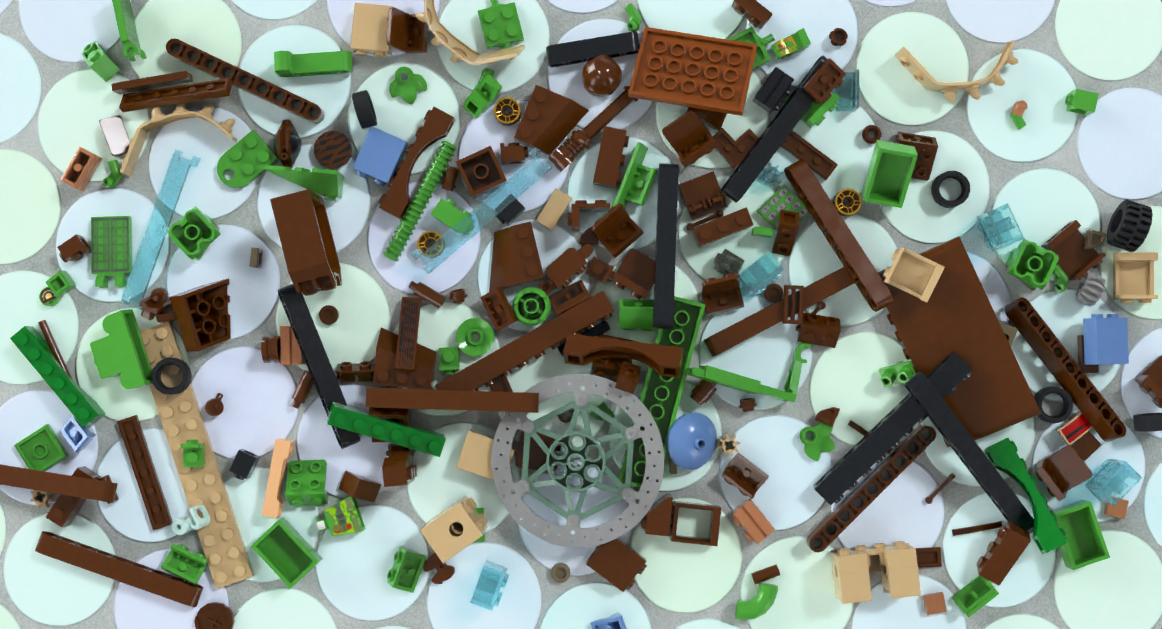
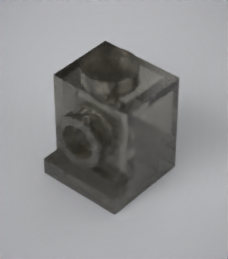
M725 249L722 254L718 253L714 258L713 263L715 265L713 269L722 275L729 273L736 275L742 269L745 260Z

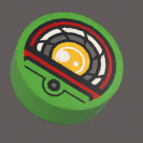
M49 287L42 289L39 294L40 302L45 306H55L61 296L56 297Z

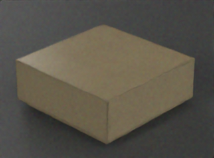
M251 247L249 267L261 268L262 249Z

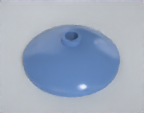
M697 412L683 414L675 420L667 435L666 446L671 461L676 466L686 470L702 467L710 460L715 451L717 433L713 422L706 415Z

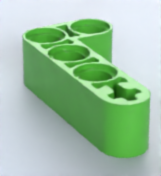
M275 51L274 69L279 77L353 72L352 52L334 51L292 54L290 51Z

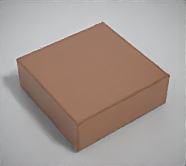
M1108 495L1103 514L1125 519L1129 501Z
M943 592L923 595L927 615L947 612Z

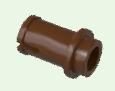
M447 166L444 182H441V185H443L442 189L453 191L456 188L455 182L459 171L458 168Z

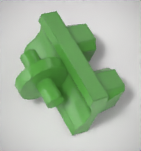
M912 361L897 362L894 365L882 367L878 370L881 376L880 380L885 388L903 384L916 374Z

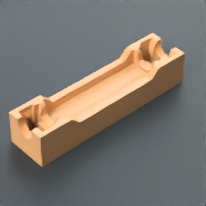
M282 438L275 440L262 516L281 517L284 502L281 498L287 459L293 453L295 442L293 440Z

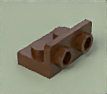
M829 58L804 85L803 89L815 99V104L825 103L831 97V91L834 88L837 89L844 82L843 77L846 73Z
M501 287L480 297L497 332L518 321Z

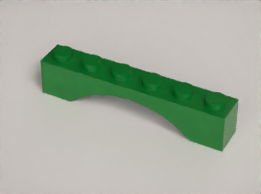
M24 326L10 338L83 427L94 425L106 414L97 402L65 372L53 356L44 338L34 326Z
M332 402L327 418L328 425L438 457L441 456L446 441L444 434L388 421L336 402Z
M1005 438L987 447L984 451L993 466L1013 478L1027 495L1034 516L1032 538L1041 554L1043 555L1066 544L1067 535L1065 531L1058 527L1056 515L1052 510L1049 511L1045 496L1037 490V482L1032 475L1028 474L1026 470L1027 464L1023 458H1019L1015 443L1010 441L1009 438Z

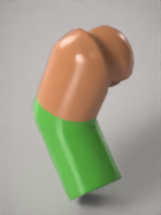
M1023 100L1017 101L1010 113L1018 130L1026 126L1022 116L1025 109H1027V103Z

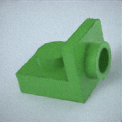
M459 347L439 348V371H444V374H455V370H460Z
M186 440L185 444H181V448H183V467L205 466V443H199V440Z

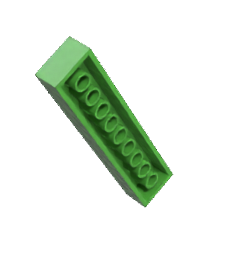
M674 296L673 329L658 328L654 343L683 348L684 359L680 378L660 376L654 369L648 366L639 398L657 424L663 442L664 459L667 451V435L676 418L687 376L685 371L690 365L706 305ZM641 426V427H640V430H641V431H644L645 428H644L643 426ZM642 438L634 440L631 486L640 488L646 467V455ZM628 445L626 446L618 476L623 484L626 478Z

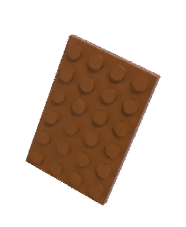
M645 27L628 97L742 116L758 44Z

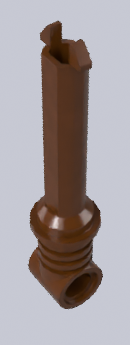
M630 86L623 87L625 91L583 130L572 131L570 139H567V142H564L563 145L548 157L560 172L581 151L590 148L591 139L604 126L610 123L633 100L635 102L638 101L637 98L628 97Z

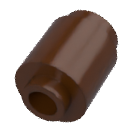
M701 379L693 388L692 394L689 397L702 406L717 391V388H715L716 384Z

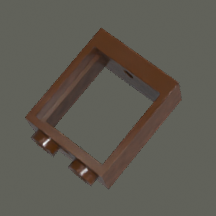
M674 501L671 511L670 540L673 542L718 546L721 507L718 505ZM679 507L711 511L709 538L676 535Z

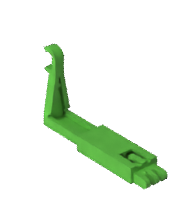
M800 343L796 346L783 389L785 391L760 384L761 381L708 365L699 366V368H687L685 372L689 376L745 393L761 394L785 402H795L802 363H807L806 359L801 358L802 348H810L812 346L808 343Z

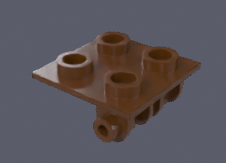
M714 171L678 184L691 220L727 207L726 197L721 192Z

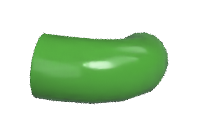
M759 583L757 595L753 599L748 601L737 600L735 619L753 620L766 614L775 602L778 586Z

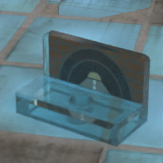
M856 69L853 72H845L844 82L836 89V94L840 96L837 100L839 105L836 107V111L855 112L859 108V70Z

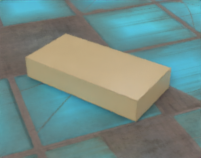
M555 188L536 222L553 231L572 198Z

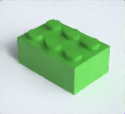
M876 140L862 189L865 202L902 208L918 156L914 146Z
M1080 500L1052 510L1056 515L1058 527L1062 528L1067 535V543L1059 547L1065 567L1075 570L1110 558L1090 501Z
M285 517L276 521L251 545L254 551L290 589L323 559Z

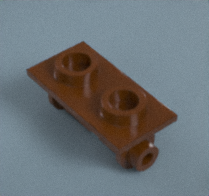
M368 361L358 364L342 362L337 365L335 370L337 380L341 382H355V375H358V382H372L375 363Z

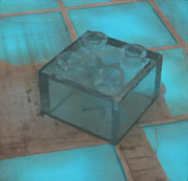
M1008 203L976 217L977 227L980 231H983L985 244L989 249L991 248V251L1005 248L1024 239Z
M767 252L740 274V285L749 296L753 294L757 296L767 289L765 285L768 282L771 284L782 276L780 272L784 269L774 256Z
M1111 458L1102 463L1101 469L1097 473H1093L1084 486L1100 502L1116 505L1142 477L1126 461Z
M486 560L470 603L491 611L494 606L498 607L503 592H500V588H505L510 575L506 573L508 568Z

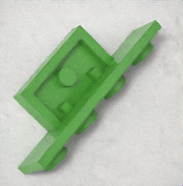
M637 142L636 147L632 151V158L625 169V176L618 187V194L612 202L611 208L619 203L625 208L627 202L641 206L645 205L657 170L642 165L648 148L640 142Z

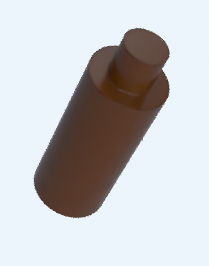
M411 281L408 286L414 290V295L439 309L446 300V296L421 282L417 284Z
M304 370L291 397L294 399L291 406L297 409L301 403H305L314 384L310 372Z

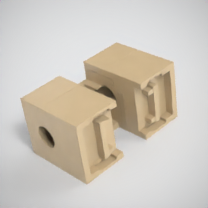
M466 495L430 520L420 530L442 563H445L483 536L488 527L487 518L483 513L479 514L475 509L477 504L471 497L468 498ZM456 522L460 523L463 528L459 527Z
M895 541L893 545L887 546L886 543H876L874 547L869 548L866 545H857L855 549L850 550L847 547L836 548V551L831 552L835 595L842 604L872 601L869 572L881 571L883 592L890 593L892 599L921 596L916 548L909 545V543H905V541Z

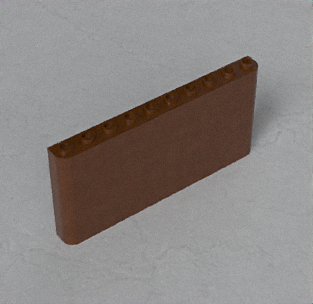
M959 236L919 253V255L945 266L928 302L922 301L914 295L885 283L894 299L893 303L886 306L889 311L887 318L891 325L895 324L897 329L895 335L899 342H903L905 349H903L904 355L907 360L911 359L916 373L920 371L927 376L952 351L973 369L970 372V377L964 382L960 381L956 385L957 389L951 395L944 396L943 399L975 441L1041 414ZM883 269V270H881V271L878 272V274H879L880 277L882 278L883 282L885 281L886 278H884V277H882V276H883V274H884V272H885L886 269ZM944 439L946 446L950 447V445Z

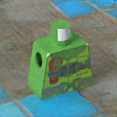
M352 496L325 509L324 514L326 518L316 521L320 532L330 529L332 536L362 532L366 529L356 498Z

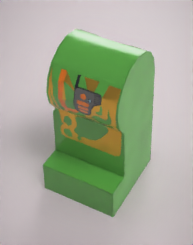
M802 28L796 33L774 43L771 47L777 60H780L808 48L811 42L805 29Z

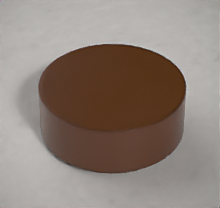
M769 284L763 291L764 298L770 303L778 302L783 297V289L778 284Z
M326 305L321 308L319 318L325 324H334L339 319V311L334 306Z

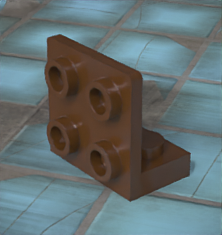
M897 132V143L914 146L918 154L911 178L928 181L938 149L936 138Z

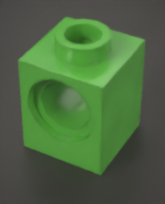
M1080 89L1071 91L1066 96V111L1083 115L1094 113L1099 93Z

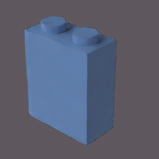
M371 126L352 168L357 171L356 175L366 179L369 176L374 178L373 182L381 186L388 185L390 179L395 176L397 167L409 144L405 140Z
M1091 314V318L1083 319L1085 365L1129 364L1127 318H1119V314H1106L1107 318H1103V314Z

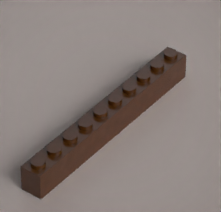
M601 291L439 382L435 387L437 390L478 391L477 388L482 385L486 388L495 383L494 379L501 375L504 378L511 374L512 368L518 366L520 369L529 364L528 360L535 357V359H538L545 355L546 349L551 347L554 350L563 345L561 341L566 339L568 334H579L578 331L582 329L588 331L596 326L594 322L600 319L604 322L611 318V313L614 312V309L604 291Z

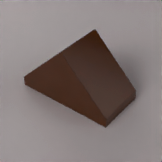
M346 470L339 489L354 498L375 502L382 484Z

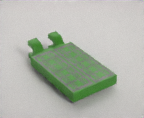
M112 0L120 40L124 46L123 56L125 58L129 57L131 62L136 61L135 55H140L142 59H147L146 53L140 49L130 0Z
M91 217V274L97 275L95 287L108 288L107 276H116L115 286L127 287L126 274L132 273V217Z

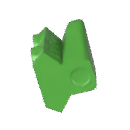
M196 206L187 211L184 217L177 223L172 224L167 231L170 238L190 259L196 258L198 261L202 258L209 245L221 235L219 232L220 228Z
M1023 238L1019 246L1011 251L1005 266L1008 268V274L1022 280L1031 289L1036 290V288L1043 290L1056 267L1059 255L1038 246L1035 242H1030Z

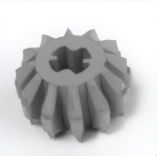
M1088 274L1075 294L1076 300L1089 307L1095 305L1105 290L1106 280L1098 274Z

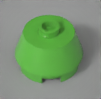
M528 287L516 294L512 309L518 321L525 325L534 326L547 319L551 310V303L544 291L539 288Z

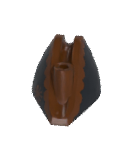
M283 120L274 136L273 148L282 165L292 169L301 150V139L291 120Z

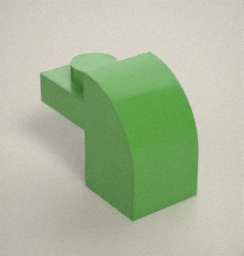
M490 74L486 75L478 89L468 96L462 107L475 119L479 118L498 99L503 86Z

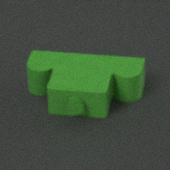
M133 309L121 310L106 316L103 319L102 326L104 331L109 333V336L90 343L94 363L97 366L100 378L105 379L121 375L120 383L125 389H135L152 384V368Z

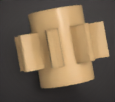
M725 433V438H718L721 443L716 448H722L721 455L727 452L732 457V452L739 453L736 447L741 442H735L736 435L729 438L728 434ZM730 440H731V441H732V442H731V445H732L733 447H732L731 449H730V448H727V449L725 450V448H726V445H724L725 441L730 442Z
M31 491L33 499L30 501L36 503V508L42 505L48 508L50 507L49 502L56 501L54 498L55 493Z

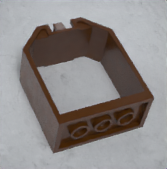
M307 189L270 199L288 273L297 293L310 296L317 294L320 290L329 291L336 289V284L337 286H342L341 267L323 198Z

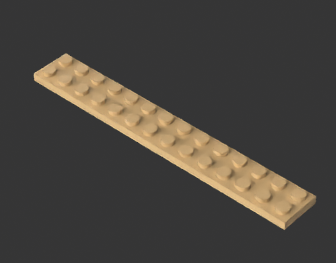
M170 321L140 331L152 370L162 359L177 358L183 360ZM168 365L163 368L160 377L165 386L173 388L181 383L183 374L176 365ZM153 383L149 386L189 508L204 505L210 516L209 525L198 529L197 533L215 588L218 589L253 577L254 573L192 384L190 383L183 392L173 395L163 394L155 388ZM186 440H199V443H205V466L183 467V448H181V444H185ZM197 509V515L203 518V513Z

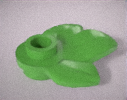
M408 67L398 68L395 72V79L389 86L392 98L401 95L402 99L409 104L415 102L417 91L427 90L425 79L419 74H413V71ZM402 73H407L408 78L406 80L401 79L400 75Z
M819 423L815 427L807 426L800 431V440L805 444L804 451L810 459L819 461L821 452L835 449L833 440L828 436L832 432V427ZM811 432L812 438L807 439L806 433Z

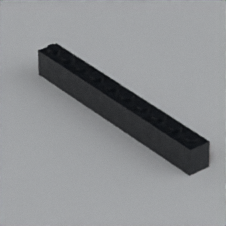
M952 351L926 377L943 398L946 395H951L957 389L956 385L960 381H966L973 369ZM908 393L813 485L814 490L830 505L834 502L836 504L840 502L844 497L843 493L847 489L852 490L858 484L857 480L861 476L865 477L871 472V466L875 463H880L886 457L885 453L889 449H895L900 443L899 440L903 436L907 437L914 430L913 426L917 422L921 423L928 417L912 395Z

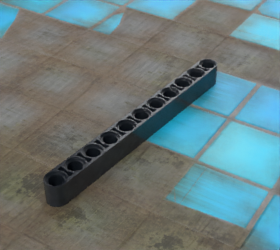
M917 372L904 383L908 392L1004 518L1028 531L1029 534L1032 533L1034 530L1033 517L928 378L922 372Z

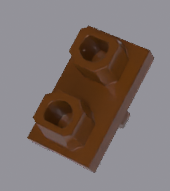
M164 288L154 289L151 292V296L141 300L139 304L143 307L141 316L151 321L155 315L162 314L165 309L171 307L168 293Z

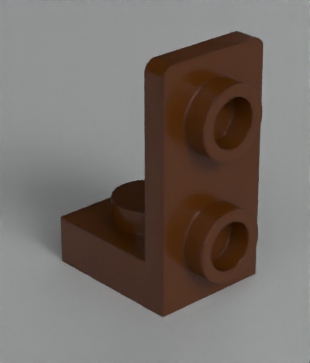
M780 210L778 229L772 253L785 256L791 255L799 228V213Z

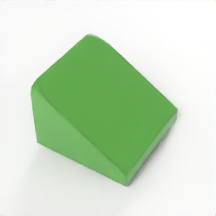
M65 270L58 271L45 282L56 297L61 296L76 286Z

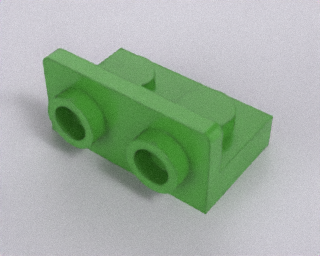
M400 546L394 555L392 569L388 571L387 583L393 588L414 593L427 556Z

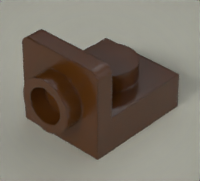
M593 257L585 274L605 284L606 281L611 282L616 272L612 271L614 266Z

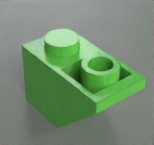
M96 41L88 44L81 53L90 68L105 82L121 70L117 63Z

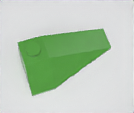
M264 165V169L268 172L324 196V200L336 201V198H342L344 175L339 171L312 168V172H310L309 169L301 167L291 170L290 167Z

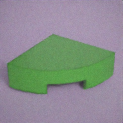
M604 402L597 406L612 418L615 417L614 413ZM593 411L589 413L594 419L606 421Z

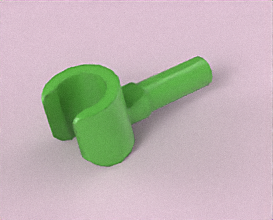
M488 68L483 69L481 73V78L475 86L474 91L478 89L479 85L481 84L483 78L486 75L490 74L493 77V70Z

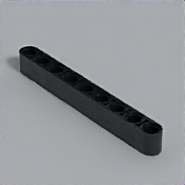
M822 55L814 63L723 185L721 192L735 203L743 197L815 99L803 87L827 60L825 56Z
M659 163L653 328L673 329L679 164Z
M294 284L278 289V295L328 417L332 402L347 405L303 294L297 293ZM331 426L341 449L361 441L359 433Z

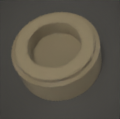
M556 563L552 567L551 576L556 582L563 583L570 577V568L565 563Z

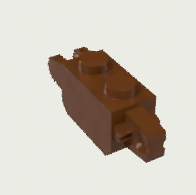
M585 244L579 250L568 248L546 268L547 276L539 284L538 288L546 294L556 288L560 289L563 287L565 289L572 282L571 278L575 274L579 276L587 269L585 267L587 264L586 259L594 251L592 245Z

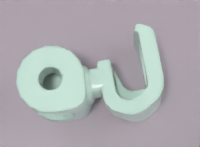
M204 505L190 508L192 516L186 515L175 519L172 523L173 531L177 535H182L208 526L210 516ZM197 509L203 513V518L197 515Z

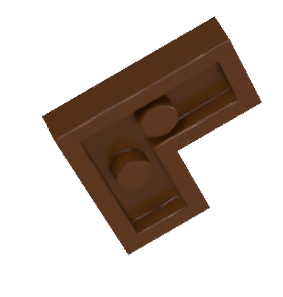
M723 128L713 136L717 145L714 149L733 169L741 163L758 140V137L750 128L736 141Z

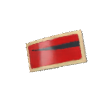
M1078 411L1069 418V421L1058 427L1056 431L1066 445H1071L1092 428V425L1081 411Z

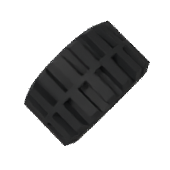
M1129 199L1124 200L1116 208L1109 222L1107 243L1129 252H1135L1143 244L1149 233L1153 217L1151 207Z

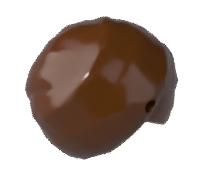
M602 54L592 58L583 67V86L591 95L598 97L612 95L621 83L622 70L608 55Z

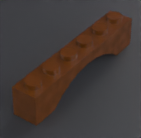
M436 107L427 111L423 127L420 126L416 131L415 137L417 138L413 144L410 143L406 150L408 155L405 160L400 161L396 177L390 179L388 183L389 190L386 194L383 193L379 200L380 209L400 220L403 219L402 216L405 215V210L411 204L409 181L416 161L429 146L447 137L456 121L453 116Z
M568 334L563 350L565 364L585 366L593 361L605 358H628L648 365L660 376L680 378L684 359L683 348L674 345L665 346L657 343L649 344L617 338L608 339L599 336H584L581 334Z

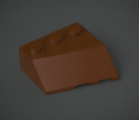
M536 85L515 133L514 140L550 156L589 110L572 99Z
M531 221L494 232L489 292L498 287L506 289L544 279Z
M381 327L376 346L373 385L433 390L437 352L417 343L414 372L395 370L398 334Z

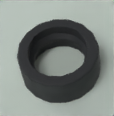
M364 90L353 93V105L361 128L365 129L376 126L377 118L368 91Z
M946 171L938 175L931 186V195L934 201L945 208H954L964 203L970 193V183L967 177L957 171ZM947 178L956 179L961 185V194L955 200H946L940 194V184Z
M166 358L155 365L151 378L153 385L158 391L163 394L173 395L181 393L188 388L191 383L192 374L190 367L183 360ZM168 365H176L183 374L181 383L173 388L165 386L160 377L163 368Z
M1060 387L1042 388L1034 397L1041 411V414L1037 415V417L1044 422H1063L1073 411L1072 397L1066 390ZM1051 393L1059 395L1064 403L1062 412L1056 416L1047 415L1042 408L1044 397Z
M1162 413L1133 415L1134 431H1162Z

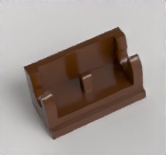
M581 279L565 289L563 288L548 296L556 315L591 298Z

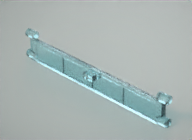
M533 148L528 153L532 158L530 162L424 253L419 248L411 253L415 260L420 257L427 265L423 268L427 274L436 269L552 168L549 162L543 164L539 160L537 155L540 152L536 148Z
M175 149L121 303L129 305V302L133 301L140 304L141 300H143L190 166L198 167L201 158L193 156L192 160L181 157L183 152Z

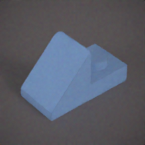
M71 416L60 429V432L77 453L85 449L96 436L94 432L85 429L74 416Z
M619 612L590 623L592 629H627L624 619Z

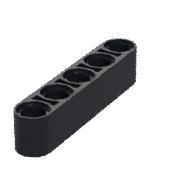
M627 32L550 45L546 47L548 66L559 67L588 62L602 54L608 55L611 58L636 54L639 52L640 45L638 33Z

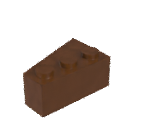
M388 444L386 456L389 457L384 458L382 466L384 487L410 484L417 477V466L413 465L412 449L396 444Z

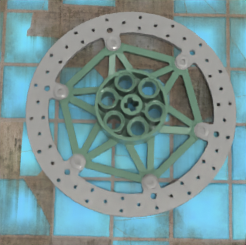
M565 374L541 381L525 391L526 393H539V404L556 395L570 392L575 393V401L534 421L527 418L529 412H505L496 430L491 453V467L498 495L506 510L520 526L534 536L549 543L565 547L583 548L615 540L635 527L644 518L660 490L664 472V449L657 424L649 410L634 394L616 389V382L607 378L590 374ZM581 386L585 387L583 391L580 389ZM589 394L599 395L618 405L630 416L634 425L627 428L590 403ZM572 408L575 409L566 434L560 435L539 427V424ZM590 409L621 430V432L595 438L591 434L587 410ZM580 411L582 412L584 432L574 431ZM641 426H643V427L645 428L644 431H641V430H640V427H641ZM517 429L525 432L522 478L515 483L511 473L510 454ZM537 432L555 439L550 448H548ZM575 436L583 439L581 447H576L573 444ZM533 437L546 453L547 458L546 463L529 477L530 438ZM622 438L612 449L605 452L601 444L602 442ZM642 438L646 455V467L643 482L639 491L636 492L631 488L634 440ZM627 444L626 478L623 484L606 465V461L622 446ZM557 445L565 447L564 455L560 456L555 452ZM590 448H597L600 452L599 457L592 458L589 455ZM572 457H580L581 460L579 462H581L582 464H577L576 466H574L572 464L574 462L572 461ZM555 465H561L564 468L562 475H557L554 472ZM591 467L598 470V476L595 478L588 475V469ZM545 470H548L551 477L550 480L533 482ZM606 473L619 488L600 483L599 480ZM572 476L579 477L580 485L573 486L570 483V478ZM550 485L561 487L564 491L568 511L537 492L535 488ZM591 487L617 495L589 510L581 512L587 490ZM570 491L580 492L575 510ZM529 493L567 519L566 527L556 525L540 517L524 502L521 495ZM622 500L629 503V506L622 513L606 523L588 528L580 527L582 519Z

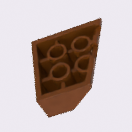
M229 278L204 284L169 297L186 352L200 351L231 339L230 315L228 314L230 295L227 293Z

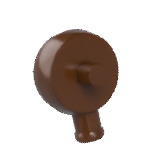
M217 393L216 398L207 401L205 411L208 415L215 417L223 412L224 405L221 401L223 394Z

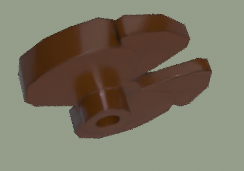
M435 552L428 560H425L423 565L425 572L434 568L438 571L431 579L435 584H442L443 581L450 579L455 573V567L447 565L446 562L442 563Z

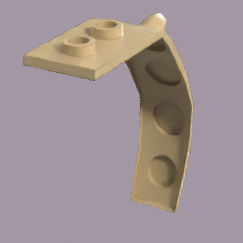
M424 0V12L416 14L417 19L426 22L429 29L435 35L431 39V44L436 46L443 44L452 51L453 55L450 61L453 63L463 60L471 65L493 64L499 60H512L525 49V45L482 54L472 50L453 36L439 22L434 0Z
M1013 40L1006 45L997 65L985 79L971 82L944 83L937 82L904 46L894 55L924 88L930 91H942L950 103L955 102V93L958 90H965L972 98L978 100L981 97L979 93L981 85L992 83L1003 86L1005 80L999 75L1002 66L1007 63L1010 65L1019 63L1018 59L1013 56V52H1011L1015 44Z
M181 103L177 104L175 111L169 115L162 114L159 107H154L152 118L136 129L130 141L128 152L123 159L120 172L130 177L132 176L148 132L157 127L178 120L199 117L216 125L237 143V138L231 133L235 119H228L224 123L215 121L211 115L214 110L213 104H208L201 111L194 112L186 110V104Z

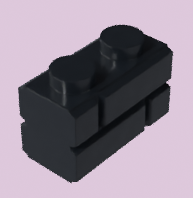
M775 67L752 101L768 113H772L773 110L778 111L783 104L781 99L784 94L788 96L794 88L792 85L794 78L785 74L778 67Z

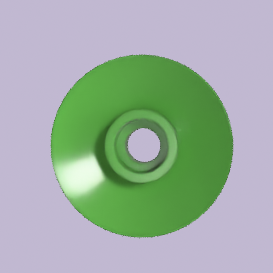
M480 318L467 319L459 326L456 333L458 347L470 356H481L487 353L493 346L495 338L491 325ZM477 333L479 340L474 341L472 336Z

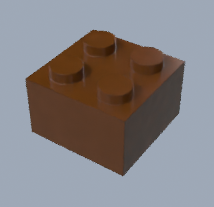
M491 146L456 161L473 199L508 184Z

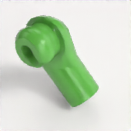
M631 3L625 7V11L630 16L627 29L636 32L640 28L642 16Z
M118 160L108 162L111 173L103 179L105 187L113 188L117 186L122 177Z
M1056 264L1053 271L1055 275L1054 289L1056 292L1062 293L1067 288L1068 276Z

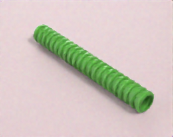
M447 141L441 142L442 146H439V152L436 151V157H433L434 161L430 163L431 167L427 169L429 170L428 173L424 174L425 178H422L423 182L419 184L420 188H417V194L413 195L414 199H411L412 203L408 205L409 209L405 210L406 215L402 216L403 220H400L401 224L397 226L398 230L394 231L395 236L391 237L392 241H389L390 245L386 247L387 251L383 252L385 257L395 262L399 261L398 257L402 255L401 251L405 250L403 248L404 245L407 246L406 242L410 240L409 236L413 234L412 230L416 229L414 227L415 224L418 225L417 221L421 219L420 215L424 213L423 209L427 208L425 206L426 203L429 204V198H432L431 194L435 192L434 188L438 187L437 182L441 181L440 177H443L442 173L446 171L445 167L449 166L448 161L452 160L451 156H454L453 152L457 150L456 146Z

